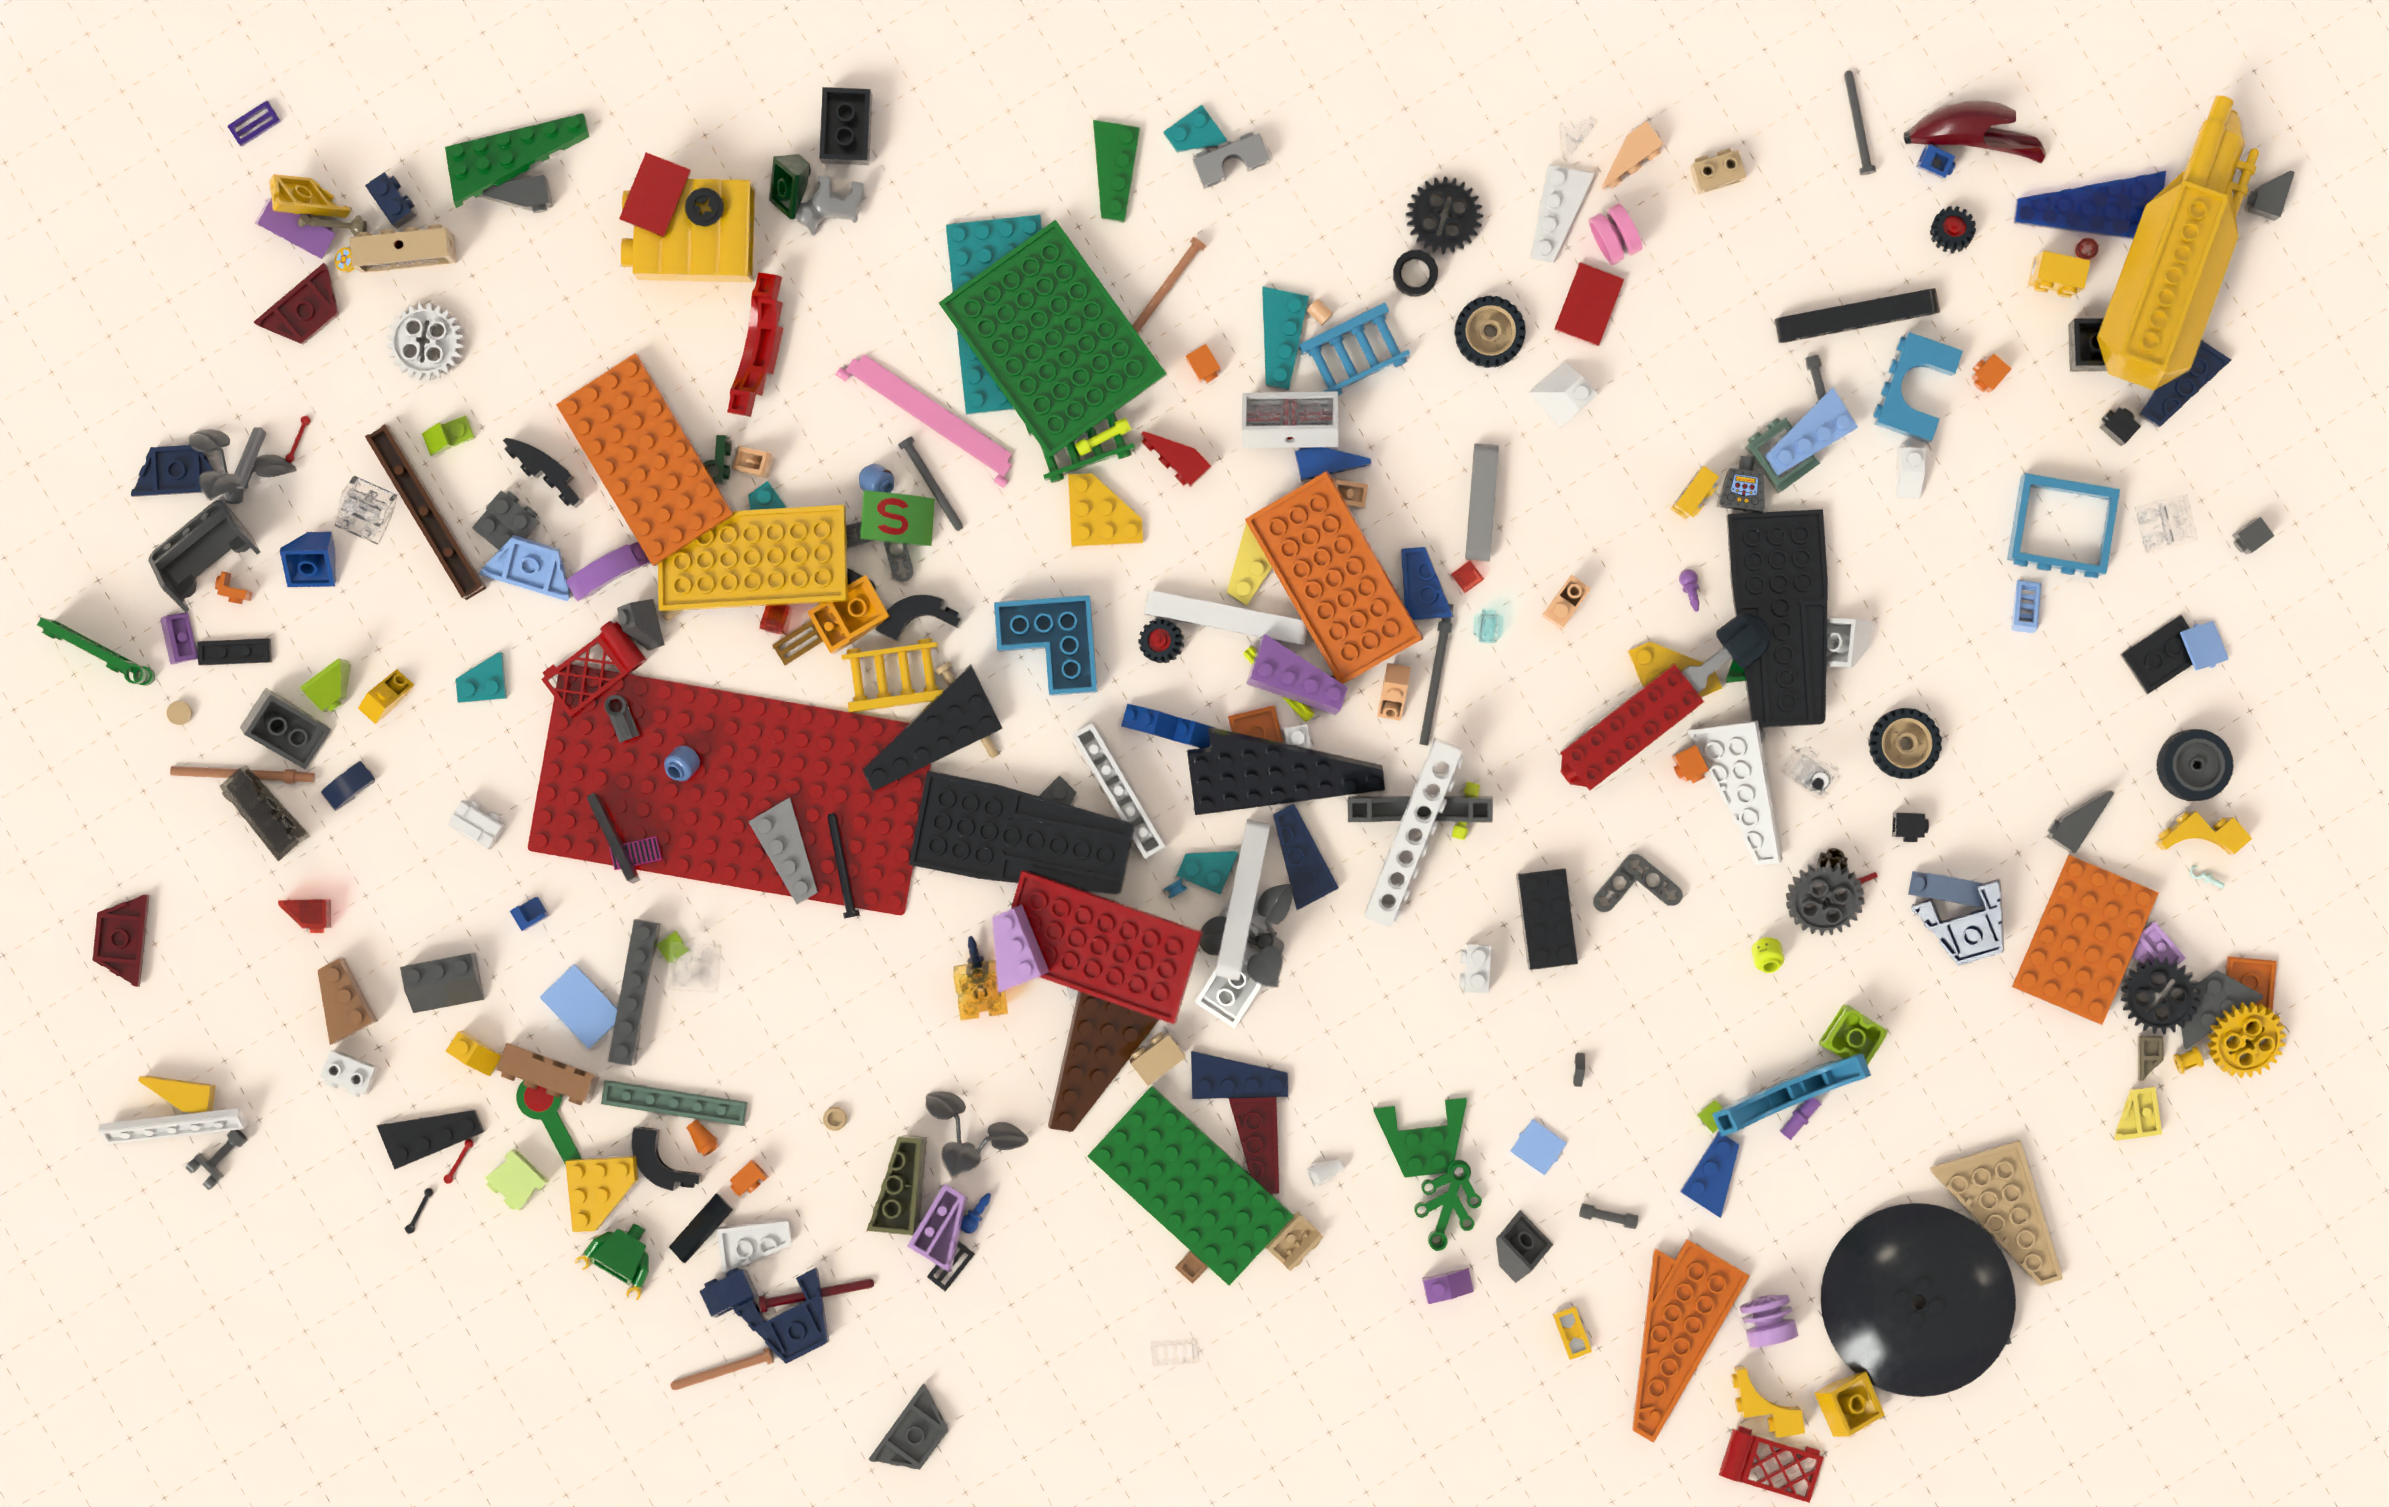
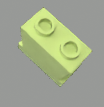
M514 1148L504 1156L507 1161L487 1175L485 1179L488 1181L486 1185L494 1193L500 1192L505 1197L504 1202L512 1210L517 1209L520 1211L525 1207L536 1189H542L549 1180Z

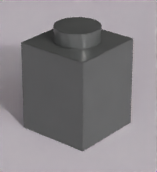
M2261 517L2253 519L2232 535L2235 539L2233 541L2235 547L2246 555L2253 553L2275 536Z

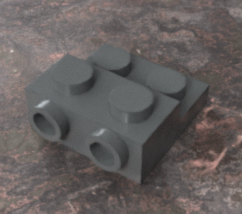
M500 490L485 508L486 511L472 529L500 550L513 535L527 539L539 525L540 521L536 519L538 514L529 506L523 508L517 503L520 499L508 490L505 493Z

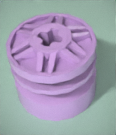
M1765 1295L1754 1298L1750 1302L1739 1306L1741 1313H1752L1743 1317V1322L1755 1323V1326L1746 1330L1750 1348L1775 1345L1799 1336L1795 1320L1783 1319V1316L1793 1311L1792 1307H1780L1790 1302L1789 1295Z

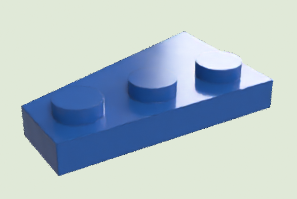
M1718 1131L1679 1192L1721 1218L1739 1144L1726 1135L1721 1136Z

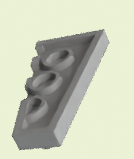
M788 798L750 820L749 824L795 903L798 905L817 894L818 890L792 800Z

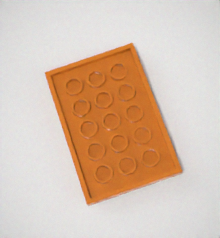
M2068 855L2012 987L2103 1025L2159 892Z

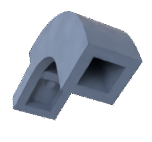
M1912 871L1908 895L1953 902L1975 908H1986L1977 888L1982 883Z

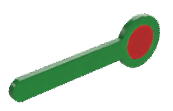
M523 1080L516 1093L517 1105L521 1112L529 1118L543 1122L564 1164L569 1159H582L557 1112L562 1102V1094H560L559 1098L546 1093L547 1089L538 1086L536 1090L523 1085L525 1081Z

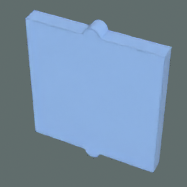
M2214 621L2202 625L2195 624L2193 628L2180 632L2195 671L2207 667L2213 668L2216 664L2229 660Z
M1532 1119L1523 1133H1519V1139L1510 1152L1545 1176L1554 1161H1558L1557 1157L1567 1143Z

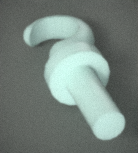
M2193 865L2190 868V875L2194 879L2203 878L2206 884L2210 882L2221 889L2224 888L2225 884L2212 877L2213 873L2209 872L2207 874L2202 872L2200 876H2195L2193 869L2198 867V865Z

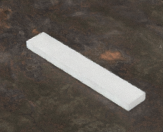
M236 1108L99 1124L98 1132L106 1144L246 1129L247 1121L240 1109Z

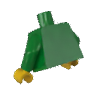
M632 1224L627 1233L616 1229L614 1232L608 1231L601 1234L590 1242L583 1255L576 1258L575 1264L584 1259L586 1265L582 1270L589 1268L591 1264L597 1266L630 1286L626 1292L627 1297L631 1290L637 1291L638 1296L636 1300H639L642 1294L641 1287L644 1286L649 1273V1255L645 1252L646 1245L639 1241L645 1230L637 1224Z

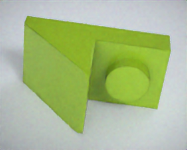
M465 415L444 424L439 422L421 433L430 456L475 439L468 418Z

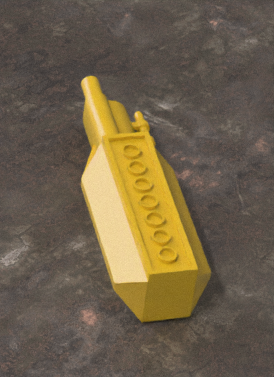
M2215 96L2208 118L2199 129L2185 170L2146 204L2097 336L2108 374L2151 390H2156L2189 371L2192 366L2239 237L2236 216L2243 197L2247 196L2249 190L2247 186L2251 175L2255 174L2257 168L2255 166L2259 156L2257 148L2250 150L2246 162L2240 160L2245 147L2242 124L2238 113L2232 110L2234 101L2226 96ZM2236 169H2240L2242 172L2238 184L2232 182Z

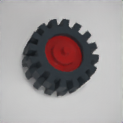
M1949 206L1946 211L1943 208L1939 214L1937 213L1930 227V235H1933L1931 240L1932 242H1937L1936 247L1938 249L1942 246L1944 247L1943 252H1947V249H1950V253H1955L1956 250L1959 253L1969 246L1976 232V228H1974L1976 222L1975 220L1971 221L1973 218L1971 213L1968 216L1966 215L1968 210L1963 209L1961 212L1959 211L1960 207L1956 206L1952 210V206Z
M1162 619L1149 621V625L1145 624L1143 626L1144 631L1139 633L1141 639H1138V643L1141 644L1139 648L1144 653L1143 655L1149 658V660L1161 664L1170 663V660H1176V656L1182 653L1180 651L1181 647L1184 648V643H1182L1184 635L1181 634V629L1176 624Z

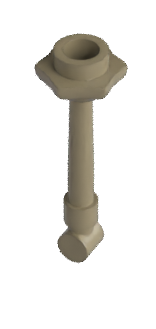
M302 214L297 220V224L300 227L309 225L312 227L322 226L350 229L354 237H356V233L367 231V223L362 219L361 215H357L351 223L319 219L318 217L309 218L306 214Z

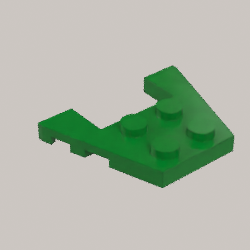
M1466 1097L1446 1099L1447 1125L1398 1131L1395 1106L1373 1108V1112L1404 1178L1447 1173L1449 1164L1456 1157L1467 1103Z

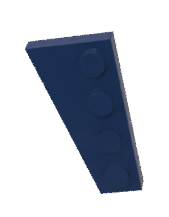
M2201 340L2190 370L2154 390L2138 415L2156 427H2161L2191 397L2200 391L2207 382L2215 377L2222 368L2230 363L2232 359Z
M1295 804L1273 814L1289 882L1293 887L1296 910L1339 889Z

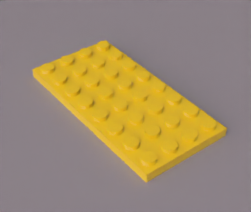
M828 505L733 511L734 516L658 564V610L661 612L848 601L846 506Z

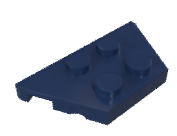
M190 445L150 447L146 456V462L138 474L139 478L135 488L131 491V497L204 493L200 486V475L206 471L214 470L204 452L196 451Z

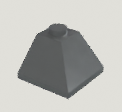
M1521 1210L1515 1214L1496 1237L1499 1267L1517 1283L1533 1271L1554 1245Z

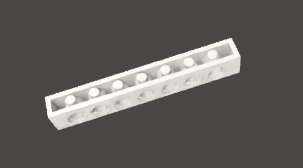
M1436 737L1434 738L1364 911V918L1390 928L1393 922L1398 923L1402 913V909H1399L1402 900H1407L1411 891V887H1408L1410 879L1416 878L1420 868L1417 865L1419 857H1424L1429 846L1426 843L1429 834H1434L1438 824L1435 821L1438 812L1442 813L1447 800L1444 799V795L1447 790H1452L1456 777H1453L1455 768L1460 769L1465 755L1461 754L1462 747ZM1439 762H1446L1449 768L1447 771L1440 773L1436 771L1435 766ZM1436 784L1440 790L1437 794L1431 795L1426 791L1427 786ZM1421 806H1427L1431 812L1428 816L1422 817L1417 813V810ZM1413 828H1418L1422 832L1421 836L1417 839H1413L1408 835V832ZM1404 850H1408L1413 854V857L1408 861H1404L1399 857L1400 853ZM1399 872L1403 874L1404 879L1396 883L1391 880V875ZM1386 894H1391L1395 897V901L1392 904H1385L1381 900L1382 897Z

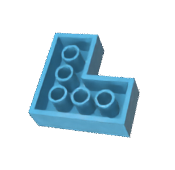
M1090 595L994 602L998 652L1045 648L1049 696L1097 693Z

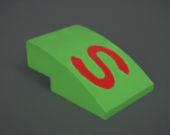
M864 491L860 539L913 546H932L935 498Z

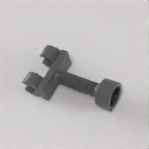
M230 1130L227 1134L228 1141L210 1160H207L199 1153L186 1165L185 1168L191 1174L201 1165L211 1174L202 1184L208 1191L224 1177L216 1168L219 1162L235 1146L242 1147L248 1141V1138L240 1130Z

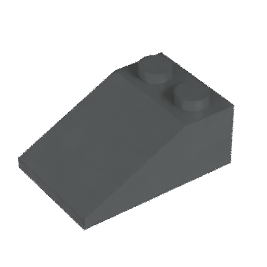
M266 687L240 726L245 736L303 769L307 768L331 731V728Z

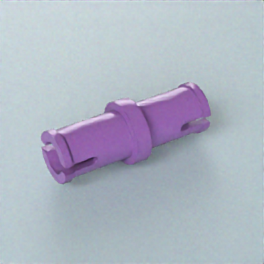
M1814 1097L1806 1100L1797 1111L1794 1110L1792 1112L1793 1116L1780 1129V1132L1789 1140H1792L1803 1125L1809 1123L1808 1119L1822 1104Z

